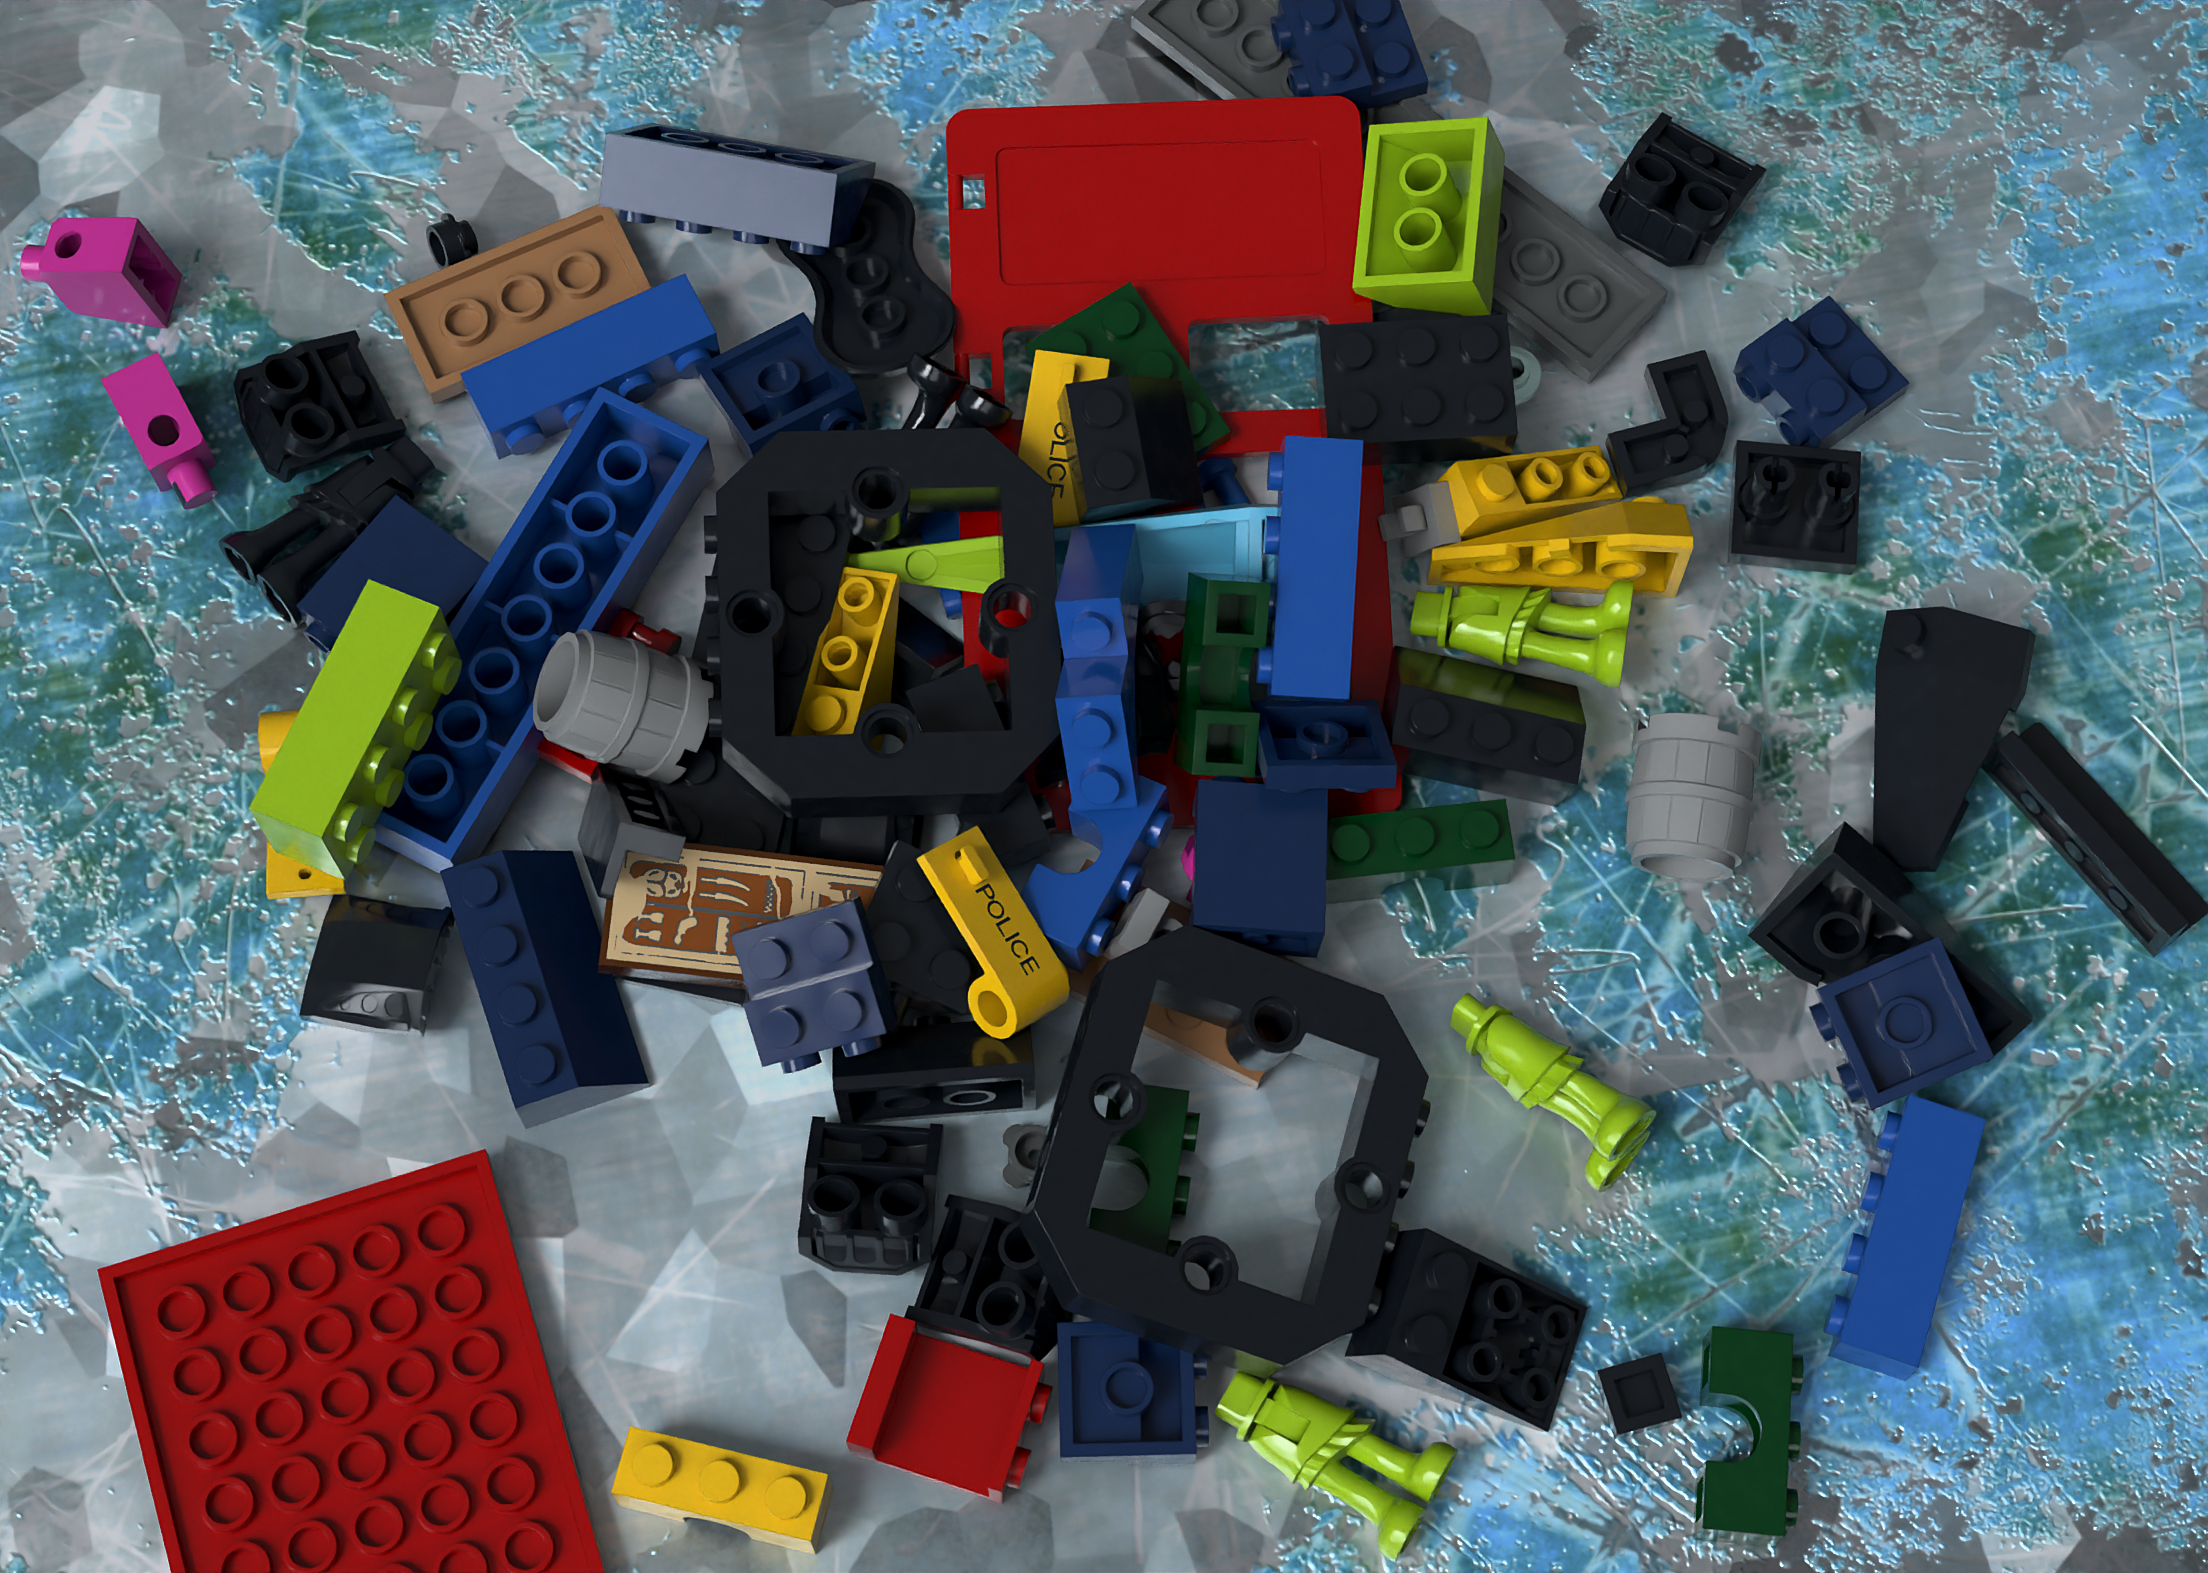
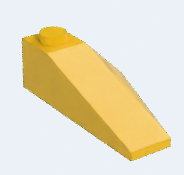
M1653 496L1639 497L1631 502L1620 501L1434 548L1431 551L1427 571V585H1451L1455 587L1468 585L1524 587L1532 585L1533 591L1552 587V592L1606 594L1612 582L1625 579L1634 581L1633 596L1675 598L1693 550V534L1684 504H1669L1666 500Z

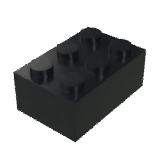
M1507 314L1318 325L1314 355L1321 438L1363 440L1362 466L1474 460L1511 455L1518 436Z

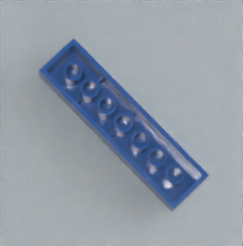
M599 386L448 627L459 652V659L462 661L459 678L448 695L441 693L431 713L433 715V726L428 740L419 751L412 750L402 770L404 771L405 779L397 800L391 807H383L373 827L376 831L375 841L439 874L441 870L480 857L540 758L537 747L542 741L544 734L543 731L537 730L533 721V700L536 684L549 651L556 641L567 632L576 633L582 629L607 634L620 612L626 608L631 609L715 471L708 438Z

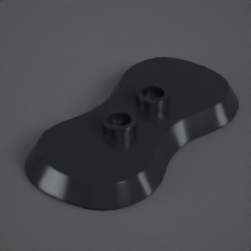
M875 178L871 182L848 241L829 248L827 247V253L824 255H812L790 250L791 241L775 238L784 256L803 272L814 291L816 307L813 322V339L817 350L827 362L848 376L868 380L888 378L907 373V363L913 352L921 353L934 360L953 338L957 324L956 309L952 300L946 292L923 272L915 257L913 237L916 218L912 202L895 185Z

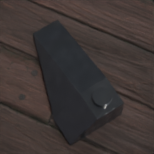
M1944 606L1886 611L1876 664L1873 846L1889 858L1902 872H1936L1969 807L1966 794L1981 764L1990 765L1999 747L1993 740L2008 711L2016 713L2026 694L2036 635L2031 630Z
M1845 821L1800 865L1748 934L1752 940L1793 975L1817 987L1819 982L1830 984L1939 936L1994 1056L2033 1020V1015L1902 871Z

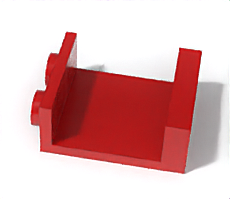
M890 1313L846 1439L849 1453L1003 1504L1008 1486L1020 1489L1028 1469L1032 1450L1022 1447L1029 1423L1042 1424L1051 1399L1053 1386L1043 1383L1045 1378L1044 1363L1031 1359L1029 1368H1025L918 1333L916 1321Z

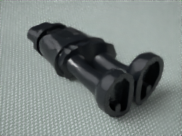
M913 352L907 363V374L918 386L919 393L913 409L901 429H936L947 410L958 397L956 413L948 428L1000 430L1009 422L1014 414L1000 400L981 388L968 385L967 379L941 363L918 352ZM876 493L870 494L861 500L869 508L878 510L887 508L893 503L885 495ZM936 512L908 513L905 527L899 535L890 541L874 543L864 541L854 535L850 554L905 547Z
M406 435L400 437L386 449L376 445L370 451L372 457L367 454L357 458L320 482L306 485L303 494L291 496L287 500L292 510L271 523L252 531L231 532L219 540L221 551L234 570L248 584L255 586L259 583L268 603L292 628H297L304 623L297 604L307 594L306 588L316 575L347 550L395 495L408 503L410 499H414L419 495L418 485L436 471L429 457ZM312 529L321 532L288 557L274 563L275 559L284 550Z

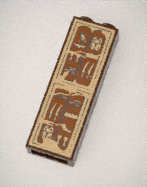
M684 842L679 863L626 850L612 900L606 899L598 973L747 990L730 936L738 930L858 896L861 897L865 910L884 866ZM911 1001L909 1005L911 1009L952 1013L932 1003ZM969 1007L965 1015H972Z

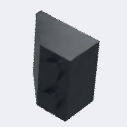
M1123 375L1065 384L1057 405L1079 524L1201 506L1205 503L1181 380Z

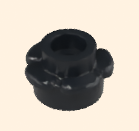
M444 213L441 216V222L427 227L426 237L434 261L441 270L478 254L476 235L466 220L458 222L455 221L452 214Z

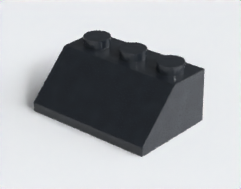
M1397 645L1393 647L1381 717L1397 762V772L1558 807L1576 788L1579 781L1586 732V721L1577 686Z
M931 1015L914 1019L912 1026L900 1027L897 1036L886 1033L881 1034L884 1045L872 1051L845 1057L842 1045L832 1048L833 1092L840 1123L866 1124L1036 1110L1035 1072L1030 1025L1009 1038L998 1039L984 1032L976 1021L951 1023V1018L947 1016Z

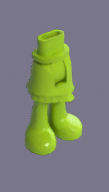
M1619 579L1612 582L1606 591L1602 603L1596 606H1573L1551 602L1552 587L1533 592L1532 585L1524 587L1461 586L1456 597H1454V586L1451 585L1445 586L1444 594L1417 590L1410 634L1437 638L1438 647L1454 648L1465 653L1481 656L1502 667L1506 662L1518 666L1521 657L1532 658L1585 673L1605 686L1620 688L1634 581ZM1541 631L1551 632V633H1556V634L1565 635V636H1569V637H1574V638H1578V639H1570V638L1556 637V636H1552V635H1548V634H1544V633H1540V632H1541Z
M1466 993L1455 1005L1450 1021V1026L1467 1039L1465 1051L1471 1056H1476L1479 1053L1482 1055L1481 1067L1504 1087L1515 1102L1520 1101L1528 1110H1531L1536 1105L1558 1114L1582 1131L1593 1145V1150L1585 1167L1584 1174L1586 1180L1599 1193L1608 1189L1627 1170L1650 1135V1131L1647 1128L1654 1120L1656 1110L1643 1100L1622 1093L1603 1081L1580 1071L1579 1068L1585 1059L1567 1054L1571 1046L1558 1043L1543 1035L1522 1019L1514 1016L1512 1011L1498 1004H1493L1488 1008L1473 995Z
M1238 1370L1220 1400L1214 1416L1237 1428L1236 1438L1243 1442H1248L1261 1457L1278 1468L1292 1484L1298 1481L1306 1491L1312 1485H1315L1365 1516L1377 1528V1547L1381 1554L1396 1563L1419 1528L1426 1510L1416 1503L1395 1496L1343 1466L1340 1460L1348 1455L1393 1480L1419 1500L1430 1505L1439 1492L1455 1460L1458 1449L1445 1442H1433L1421 1453L1408 1451L1371 1433L1370 1431L1377 1419L1355 1417L1357 1409L1339 1406L1296 1386L1280 1384L1279 1386L1278 1380L1271 1376L1264 1382L1251 1374Z

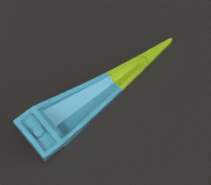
M1241 503L1055 527L1057 591L1072 528L1133 523L1136 524L1144 578L1139 610L1151 602L1176 597L1186 602L1188 572L1248 575L1260 580L1273 581L1275 555L1263 553L1265 518L1266 516H1277V504ZM998 535L853 553L849 555L847 567L898 574L901 583L984 594L988 586L1000 579ZM1268 619L1267 634H1270L1271 619Z

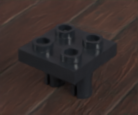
M1737 440L1733 450L1727 563L1852 575L1857 562L1861 452Z

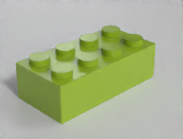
M368 579L249 807V810L276 853L345 881L354 864L360 865L366 860L375 841L376 831L373 827L383 807L389 808L397 800L405 779V774L402 770L412 750L419 751L425 745L433 726V715L431 713L441 693L448 695L453 690L461 672L462 661L459 659V652L440 607Z

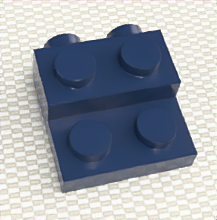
M1279 0L1278 15L1271 17L1270 25L1278 52L1287 51L1293 66L1288 69L1293 97L1342 96L1351 100L1358 110L1362 111L1427 94L1429 81L1399 0Z
M1830 295L1791 322L1788 318H1785L1742 349L1733 370L1742 393L1754 403L1760 402L1776 420L1778 431L1787 443L1796 446L1828 449L1905 394L1909 385L1908 380Z
M804 312L696 366L701 384L726 419L733 439L748 461L780 431L858 430L859 424L867 421L858 387L850 376L827 362L819 353L813 339V324Z
M1347 700L1344 703L1250 701L1252 708L1260 713L1255 778H1263L1265 789H1279L1287 793H1302L1309 789L1342 788L1350 792L1363 793L1374 788H1395L1397 762L1376 700Z
M860 896L738 930L730 935L750 997L749 1000L743 1003V1007L762 1067L780 1062L783 1074L801 1071L822 1062L819 1051L841 1045L845 1057L866 1053L883 1046L881 1034L887 1033L899 1024Z
M1939 936L1816 989L1815 992L1820 1002L1809 1007L1824 1043L1837 1039L1847 1063L1837 1066L1836 1070L1850 1101L1854 1103L1864 1098L1869 1110H1874L1995 1058Z
M1101 1322L1057 1323L1060 1462L1128 1461V1466L1195 1464L1197 1447H1209L1208 1406H1195L1194 1380H1207V1359Z

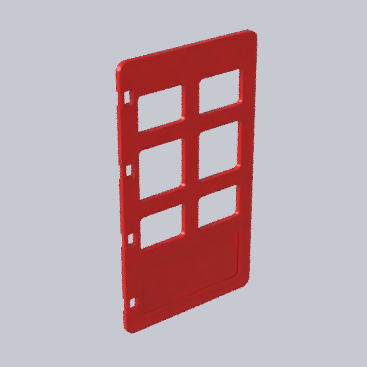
M1312 96L965 109L954 114L947 123L946 152L951 295L957 314V324L953 335L954 371L967 379V384L970 385L969 359L991 358L992 388L982 390L988 392L1003 404H1005L1003 339L1008 333L1013 331L1050 330L1129 282L1132 283L1189 370L1188 332L1195 325L1320 320L1326 325L1373 322L1372 299L1356 294L1352 288L1364 169L1360 113L1357 106L1345 97ZM984 180L985 208L964 209L963 181ZM1319 408L1218 412L1231 431L1230 440L1196 460L1198 463L1203 459L1269 457L1270 451H1281V442L1285 436L1321 438ZM1011 418L1000 430H988L1018 456L1024 419L1016 420ZM1382 465L1362 466L1350 694L1351 700H1376L1382 716L1393 649L1387 541L1382 539L1378 521L1379 516L1385 515ZM1197 506L1156 512L1153 515L1195 510ZM997 511L959 512L960 540L998 535ZM962 591L964 666L966 668L977 663L984 681L993 678L997 680L1006 701L1004 659L989 653L981 644L977 632L983 593ZM1003 610L995 615L999 623L1007 627H1018L1027 622L1026 618L1015 610ZM1184 628L1170 639L1162 635L1156 636L1150 631L1151 634L1158 638L1157 642L1164 648L1160 656L1163 666L1166 663L1170 664L1176 657L1181 658ZM1171 700L1176 720L1178 700ZM1006 714L1001 716L1000 719L1005 730H1008ZM1174 730L1168 753L1139 759L1138 771L1139 775L1167 786L1170 813L1174 814V822L1171 829H1194L1195 817L1192 816V805L1198 779L1210 780L1216 776L1192 775L1173 764ZM1039 771L1027 784L1032 796L1043 792L1049 803L1057 828L1049 831L1048 834L1072 833L1068 808L1072 802L1069 785L1050 790L1038 789L1036 777L1041 775ZM1397 772L1395 788H1374L1363 793L1350 792L1342 788L1328 789V818L1397 811L1402 799L1401 773ZM1241 777L1247 783L1264 784L1263 778Z

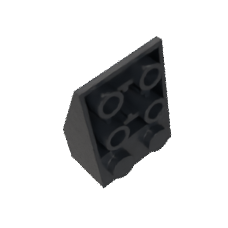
M1428 1228L1398 1231L1393 1251L1386 1261L1381 1260L1375 1283L1383 1287L1377 1313L1370 1323L1365 1322L1364 1325L1352 1332L1344 1357L1399 1383L1540 1432H1549L1588 1307Z

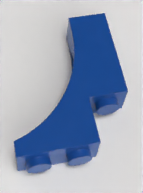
M1135 523L1072 528L1055 599L1064 656L1055 702L1073 811L1136 808L1139 805L1141 793L1135 717V651L1138 610L1144 578Z

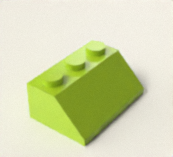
M1488 117L1369 125L1352 285L1356 294L1397 308L1453 313L1462 316L1491 315L1505 152Z

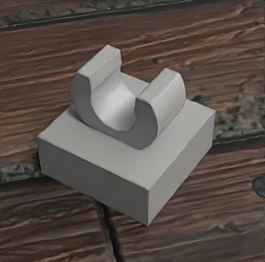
M1448 481L1428 483L1391 498L1395 514L1378 517L1383 541L1401 539L1405 559L1431 554L1434 548L1462 542Z
M1146 888L1134 895L1132 901L1126 903L1116 921L1113 936L1103 955L1112 960L1154 940L1156 933L1165 935L1182 927L1183 925L1173 918H1161L1170 901L1150 888Z

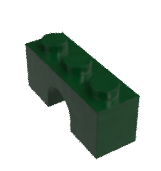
M1188 572L1173 764L1192 775L1255 777L1260 713L1252 708L1250 702L1249 671L1255 649L1266 648L1271 583L1253 576Z
M1506 799L1328 818L1326 904L1380 899L1384 889L1388 886L1417 878L1443 880L1445 891L1508 884L1516 859Z
M1144 1084L1148 1096L1146 1113L1141 1122L1115 1146L1108 1147L1104 1160L1125 1163L1137 1169L1145 1178L1148 1190L1136 1205L1125 1210H1107L1092 1207L1089 1228L1170 1256L1182 1245V1241L1169 1239L1173 1215L1186 1216L1191 1182L1190 1176L1179 1175L1182 1151L1195 1153L1200 1113L1188 1112L1190 1091ZM1108 1098L1105 1118L1119 1120L1120 1112L1118 1106L1112 1099Z
M1712 1326L1703 1339L1699 1406L1724 1408L1736 1413L1746 1423L1750 1431L1751 1450L1747 1458L1737 1462L1706 1460L1696 1472L1693 1540L1774 1548L1785 1537V1530L1795 1529L1798 1514L1797 1489L1787 1488L1788 1462L1798 1461L1801 1426L1798 1421H1790L1791 1395L1799 1396L1801 1393L1804 1363L1802 1355L1793 1354L1794 1334Z

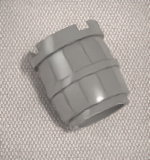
M582 629L576 633L567 632L556 641L542 666L533 700V721L537 730L543 731L548 741L563 748L583 754L585 758L600 763H612L634 768L639 775L670 784L680 778L687 769L676 765L684 750L697 753L703 741L709 722L708 698H713L714 694L713 682L701 679V672L708 670L707 663L677 654L669 656L645 646L643 642L631 638H619L605 633Z
M1704 714L1649 715L1648 728L1640 720L1635 722L1632 750L1636 755L1630 788L1626 790L1625 796L1627 808L1625 849L1631 854L1633 866L1654 875L1691 881H1717L1728 879L1734 875V868L1742 863L1749 825L1754 818L1755 808L1752 801L1754 769L1760 765L1763 742L1761 733L1742 723H1739L1738 735L1719 730L1720 717Z

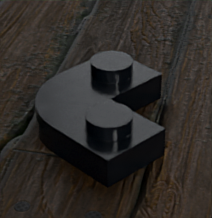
M1705 350L1647 364L1644 378L1660 420L1607 435L1605 446L1624 498L1695 479L1707 471L1718 458L1728 427V412Z

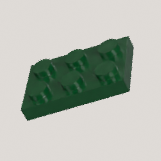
M1131 282L1025 344V353L1032 363H1034L1035 351L1043 350L1110 359L1109 377L1135 375L1181 380L1196 459L1230 440V429Z

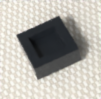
M1662 1353L1600 1369L1595 1373L1594 1377L1614 1440L1678 1423L1681 1420L1682 1414Z

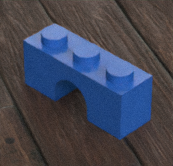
M1139 775L1141 794L1139 805L1136 808L1073 811L1071 802L1068 814L1072 835L1092 844L1101 852L1092 866L1078 873L1065 874L1037 863L1020 893L1022 900L1058 959L1065 967L1080 974L1083 973L1092 955L1099 958L1105 952L1115 929V922L1111 921L1122 901L1130 903L1134 895L1137 894L1145 874V868L1142 867L1145 858L1152 847L1160 849L1163 846L1174 822V814L1170 813L1167 786L1142 775Z

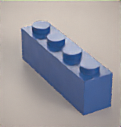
M684 273L464 371L460 375L468 399L500 460L511 454L524 455L541 446L545 439L564 430H572L599 386L638 404L650 398L658 388L680 378L688 380L698 377L696 366L720 355L717 333Z
M1285 436L1281 442V451L1269 452L1267 490L1278 491L1277 516H1266L1263 553L1275 555L1273 581L1263 580L1271 583L1268 619H1271L1270 645H1266V648H1258L1256 683L1267 684V699L1344 703L1349 700L1363 440Z
M1910 1094L1896 1113L1886 1111L1875 1148L1885 1151L1880 1173L1869 1172L1858 1205V1209L1868 1212L1862 1235L1854 1232L1851 1234L1842 1260L1841 1270L1851 1273L1845 1297L1837 1294L1834 1295L1824 1324L1823 1332L1833 1335L1828 1356L1906 1381L1919 1368L1986 1119Z

